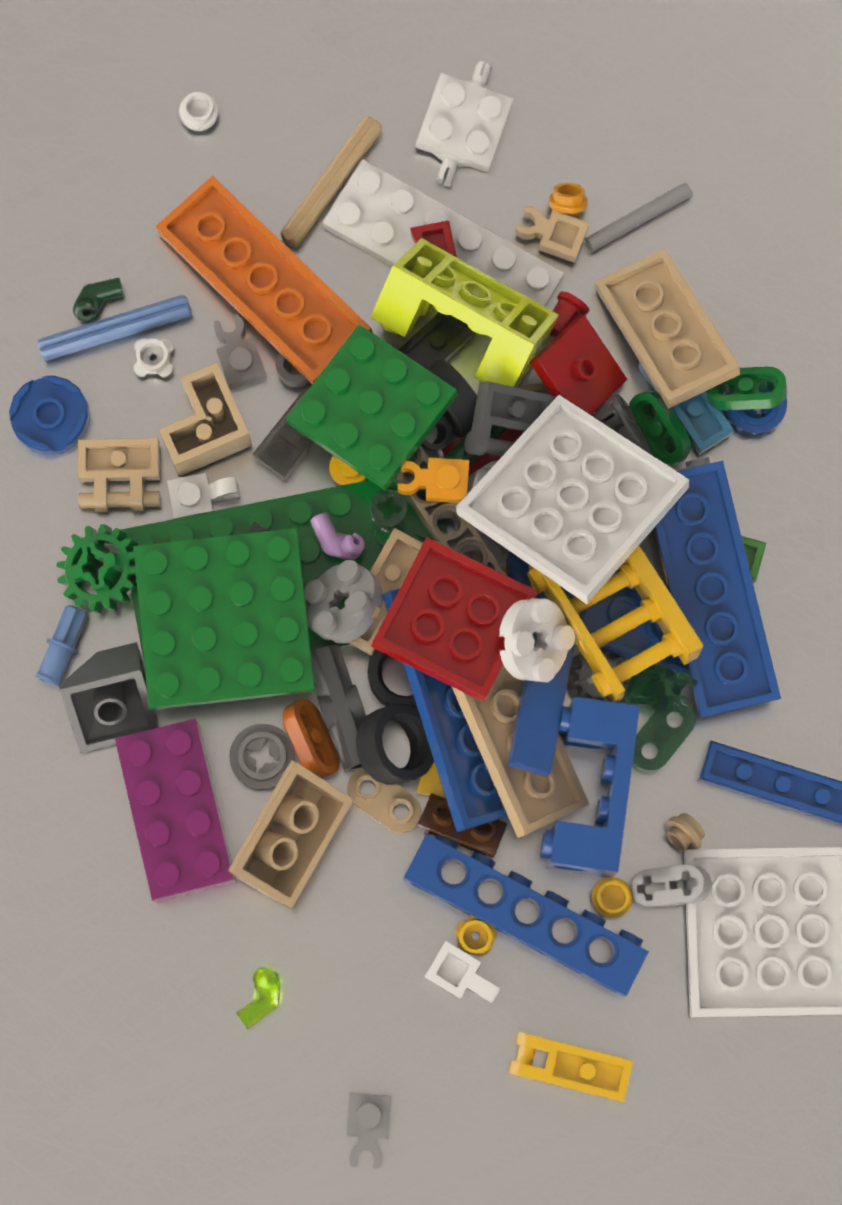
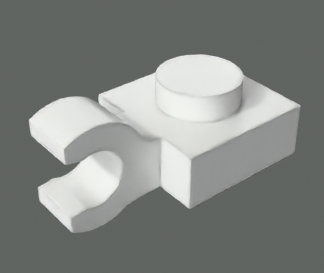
M207 473L167 480L173 519L214 511L213 503L240 498L238 482L235 481V477L219 479L210 484Z
M447 941L443 944L425 975V978L460 999L468 988L493 1003L501 990L496 985L476 974L482 962Z

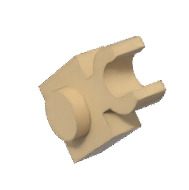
M525 206L523 217L533 220L534 225L529 228L517 225L515 234L524 240H531L537 237L541 239L538 250L575 263L590 223L556 210L552 211L550 219L543 218L538 209Z

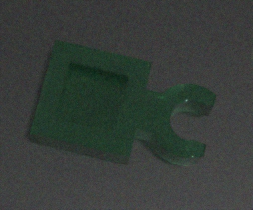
M650 666L631 677L624 703L640 706V709L666 711L670 700L679 707H690L692 701L681 695V691L688 685L697 686L698 681L686 673L676 674L675 671L668 667Z

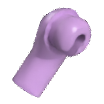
M327 512L319 514L310 520L322 550L327 555L343 560H354L361 555L365 546L363 538L356 533L351 536L336 532Z

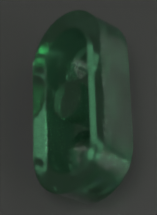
M678 698L664 701L636 734L633 765L643 772H655L661 769L692 732L696 723V715L688 702ZM669 714L679 716L681 720L679 727L673 728L668 725L667 716ZM645 745L654 747L656 750L655 758L646 759L642 755V747Z

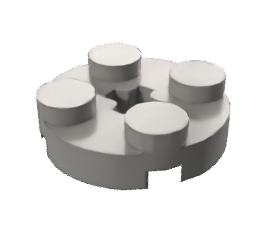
M346 560L327 570L318 579L309 582L304 589V596L306 600L307 623L310 629L323 639L333 640L336 643H347L363 635L375 621L371 618V615L376 605L381 608L383 590L379 580L355 561ZM349 596L345 600V607L343 609H339L338 605L341 602V600Z

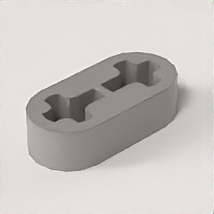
M684 864L640 871L632 881L631 892L636 902L642 906L666 907L703 901L709 895L712 881L709 873L700 866ZM690 877L698 879V886L693 887L691 891L688 889H677V882L687 881ZM651 882L665 884L666 890L655 891L652 896V894H646L645 886L651 885Z

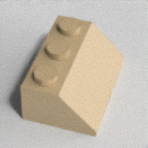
M291 760L228 871L262 894L292 909L354 799L299 763Z

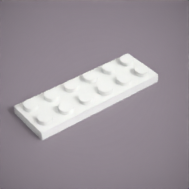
M363 159L322 222V227L392 267L415 245L410 234V228L449 220L458 259L544 307L550 301L564 276V273Z

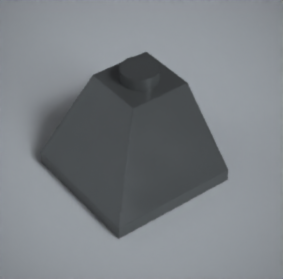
M137 642L96 652L59 685L80 753L116 745L115 738L159 728L155 710H150L148 706L145 667Z

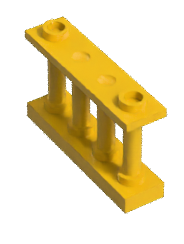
M639 545L619 567V572L611 576L588 604L576 596L568 599L560 585L529 565L530 571L527 572V576L533 588L538 591V594L544 592L547 599L554 602L561 609L566 618L567 625L573 628L575 643L594 672L591 676L592 681L602 697L608 695L612 702H621L625 693L622 682L670 655L673 657L679 656L684 665L699 657L704 645ZM627 586L630 589L635 587L642 598V601H640L641 606L590 634L578 613ZM647 621L652 623L656 621L664 633L662 641L612 669L599 648Z

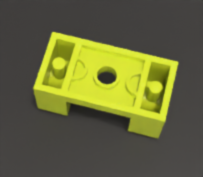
M421 238L392 266L370 318L380 323L386 331L399 334L405 338L414 328L420 315L425 317L433 307L442 314L452 315L466 323L472 331L492 338L474 377L481 381L517 387L533 368L529 362L542 351L559 315Z

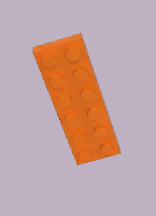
M213 175L155 226L158 234L311 384L315 382L359 324L373 333L372 328Z

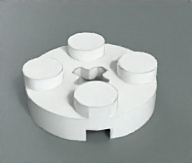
M532 598L515 602L506 612L500 626L499 636L505 637V650H500L501 660L507 671L513 677L520 680L551 681L562 667L568 650L572 648L575 642L573 628L567 625L566 618L561 609L549 599ZM533 632H536V635H537V643H536V646H535V647H534V642H535V640H534V638H533V636H532V635H533Z

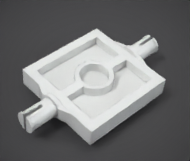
M477 61L471 81L460 80L444 73H440L415 147L434 154L442 161L435 179L440 185L447 171L448 174L444 186H451L457 166L471 167L485 173L489 171L513 98L491 91L485 86L492 66L486 63L484 72L480 76L484 61Z

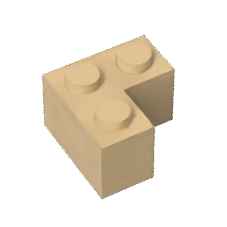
M218 362L180 378L195 414L159 429L179 477L252 446L249 432Z

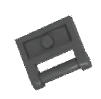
M480 381L472 429L465 439L466 452L478 456L484 453L503 456L515 442L490 437L492 425L525 432L552 403L554 396L493 382Z

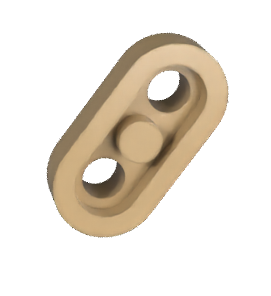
M364 768L355 771L349 778L347 792L348 796L354 799L352 803L394 833L403 834L412 831L418 825L421 818L420 803L415 796L400 785H386L378 782ZM367 780L372 781L376 786L375 791L370 795H364L360 791L361 783ZM399 804L407 806L409 809L408 816L404 819L396 818L393 815L395 806Z

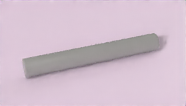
M684 182L586 237L585 242L591 252H594L693 196L690 186Z

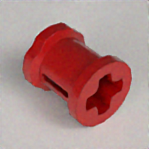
M560 291L556 297L558 303L552 311L557 313L559 317L549 335L552 338L558 336L574 319L583 315L586 316L590 311L589 307L581 299L571 293Z

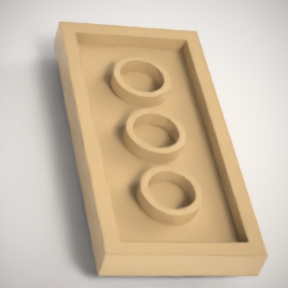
M665 248L595 281L597 293L668 409L740 375V365Z
M503 664L485 702L454 687L452 689L517 838L590 804L559 733L552 770L547 777L507 766L523 680L513 677Z

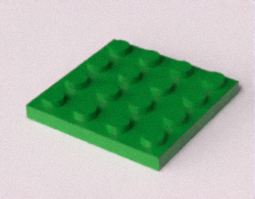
M297 528L133 546L148 706L150 710L315 692Z

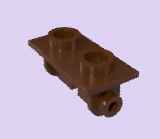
M431 793L417 827L425 830V835L432 834L436 836L438 834L460 843L459 846L476 851L484 856L495 857L507 823L495 820L457 832L447 800Z

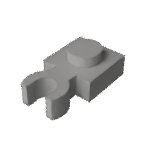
M239 314L234 315L237 327L230 333L222 330L219 320L214 322L217 338L227 345L216 349L229 389L267 378L254 337L242 340L245 334V326Z
M363 1093L349 1094L346 1136L358 1137V1144L353 1147L350 1153L351 1167H357L358 1154L365 1150L370 1151L374 1156L373 1168L378 1169L380 1167L382 1155L380 1149L376 1146V1138L388 1139L392 1096Z

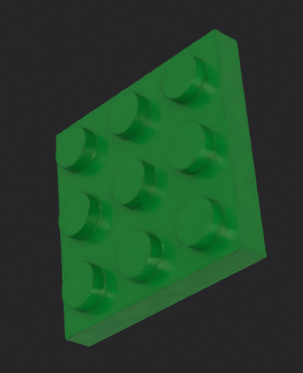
M359 324L286 420L290 426L386 491L402 470L403 465L409 461L458 396L457 389Z

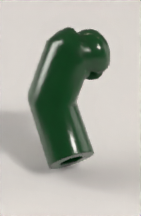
M120 277L85 285L74 302L73 313L75 317L82 322H90L97 317L105 300L123 297L124 293Z

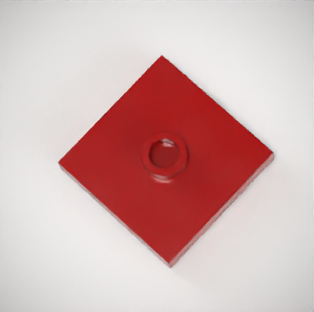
M585 315L574 319L529 362L550 394L554 396V399L560 395L589 415H592L627 380V377Z

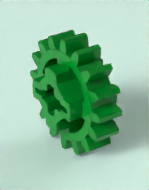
M100 524L97 532L96 529L86 526L84 538L73 534L71 538L75 545L72 548L62 547L61 551L67 555L66 561L57 562L56 566L65 570V575L60 576L57 581L59 584L69 586L63 595L71 600L76 599L75 606L84 610L89 607L90 611L101 614L103 606L106 610L115 612L117 611V600L129 604L131 601L127 592L130 589L138 591L137 584L134 582L136 569L134 552H132L134 550L133 546H137L138 543L129 537L126 538V532L118 528L112 531L111 527ZM105 544H113L119 553L110 552L109 548L105 547ZM82 585L91 586L97 595L89 594Z

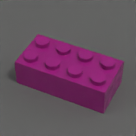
M191 719L115 738L152 901L160 903L237 883L236 877L228 871L232 864V859L201 728L197 720Z

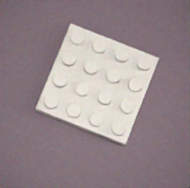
M558 395L456 506L457 515L588 604L687 491L689 479Z
M842 847L686 849L684 851V864L704 868L709 873L712 881L711 891L703 901L686 904L690 1017L842 1015ZM690 877L689 880L685 881V889L690 891L693 887L698 886L697 878Z

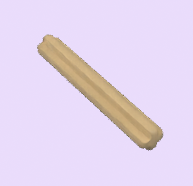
M370 116L362 119L280 232L281 238L290 246H299L382 131V125Z

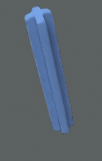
M179 295L40 338L38 340L39 350L43 359L49 361L191 316V308L187 297Z

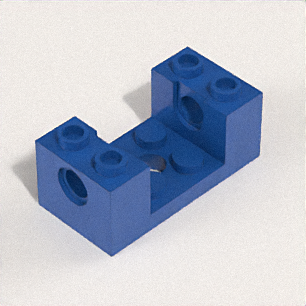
M575 696L569 707L563 706L558 733L560 737H564V747L607 754L606 759H603L600 774V784H606L607 787L605 796L601 795L596 805L594 824L601 825V827L556 821L555 826L551 830H546L543 833L540 858L547 859L546 869L606 878L613 877L618 873L640 706Z

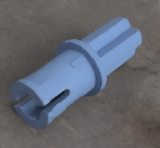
M72 605L65 607L52 639L47 638L46 642L49 646L38 673L35 675L37 679L58 687L61 684L60 681L71 655L77 654L78 651L74 647L87 619V612Z

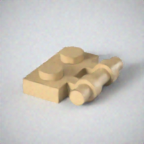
M159 439L78 440V480L80 482H94V493H79V508H95V512H108L109 508L131 507V511H144L145 507H160V491H144V481L160 480ZM130 481V492H108V482Z

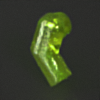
M260 967L254 972L252 978L254 982V999L236 1012L247 1029L251 1028L279 1005L281 981L278 973L269 967Z

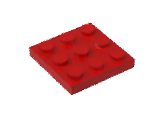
M426 537L371 647L485 702L503 665L500 650H505V637L499 636L502 620L508 609L515 602L536 598L538 591Z

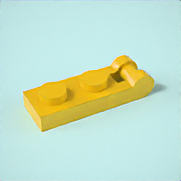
M518 1032L516 1044L520 1046L516 1062H511L510 1074L624 1102L633 1065L632 1060ZM536 1050L548 1052L544 1069L532 1066Z

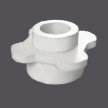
M143 338L135 343L134 349L137 362L134 364L133 369L136 375L145 377L148 374H158L164 378L172 373L173 367L170 364V354L173 352L174 347L171 341L168 339ZM156 355L157 360L151 361L150 356Z

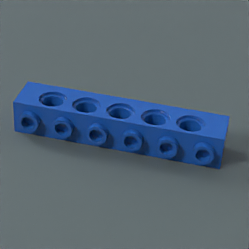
M428 834L425 835L403 877V881L469 916L494 926L497 931L621 997L627 996L649 953L648 950L640 947L643 942L641 938L623 929L620 930L618 935L604 928L606 920L585 909L582 915L566 908L569 901L550 890H547L546 894L542 895L530 889L532 881L514 871H510L508 876L493 869L496 864L495 861L476 851L473 852L471 857L457 850L458 842L436 834L435 838ZM449 862L461 864L465 870V878L458 884L447 883L441 875L443 866ZM493 881L500 886L502 895L498 902L487 904L480 899L478 888L483 882ZM528 900L536 905L538 917L535 922L526 924L518 920L515 914V907L519 902ZM567 920L573 925L575 935L571 942L560 943L554 938L552 927L556 921ZM596 939L605 940L611 947V957L605 963H598L590 956V945Z

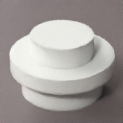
M193 92L182 100L179 108L180 118L189 129L196 131L206 130L218 118L217 103L213 97L206 93Z

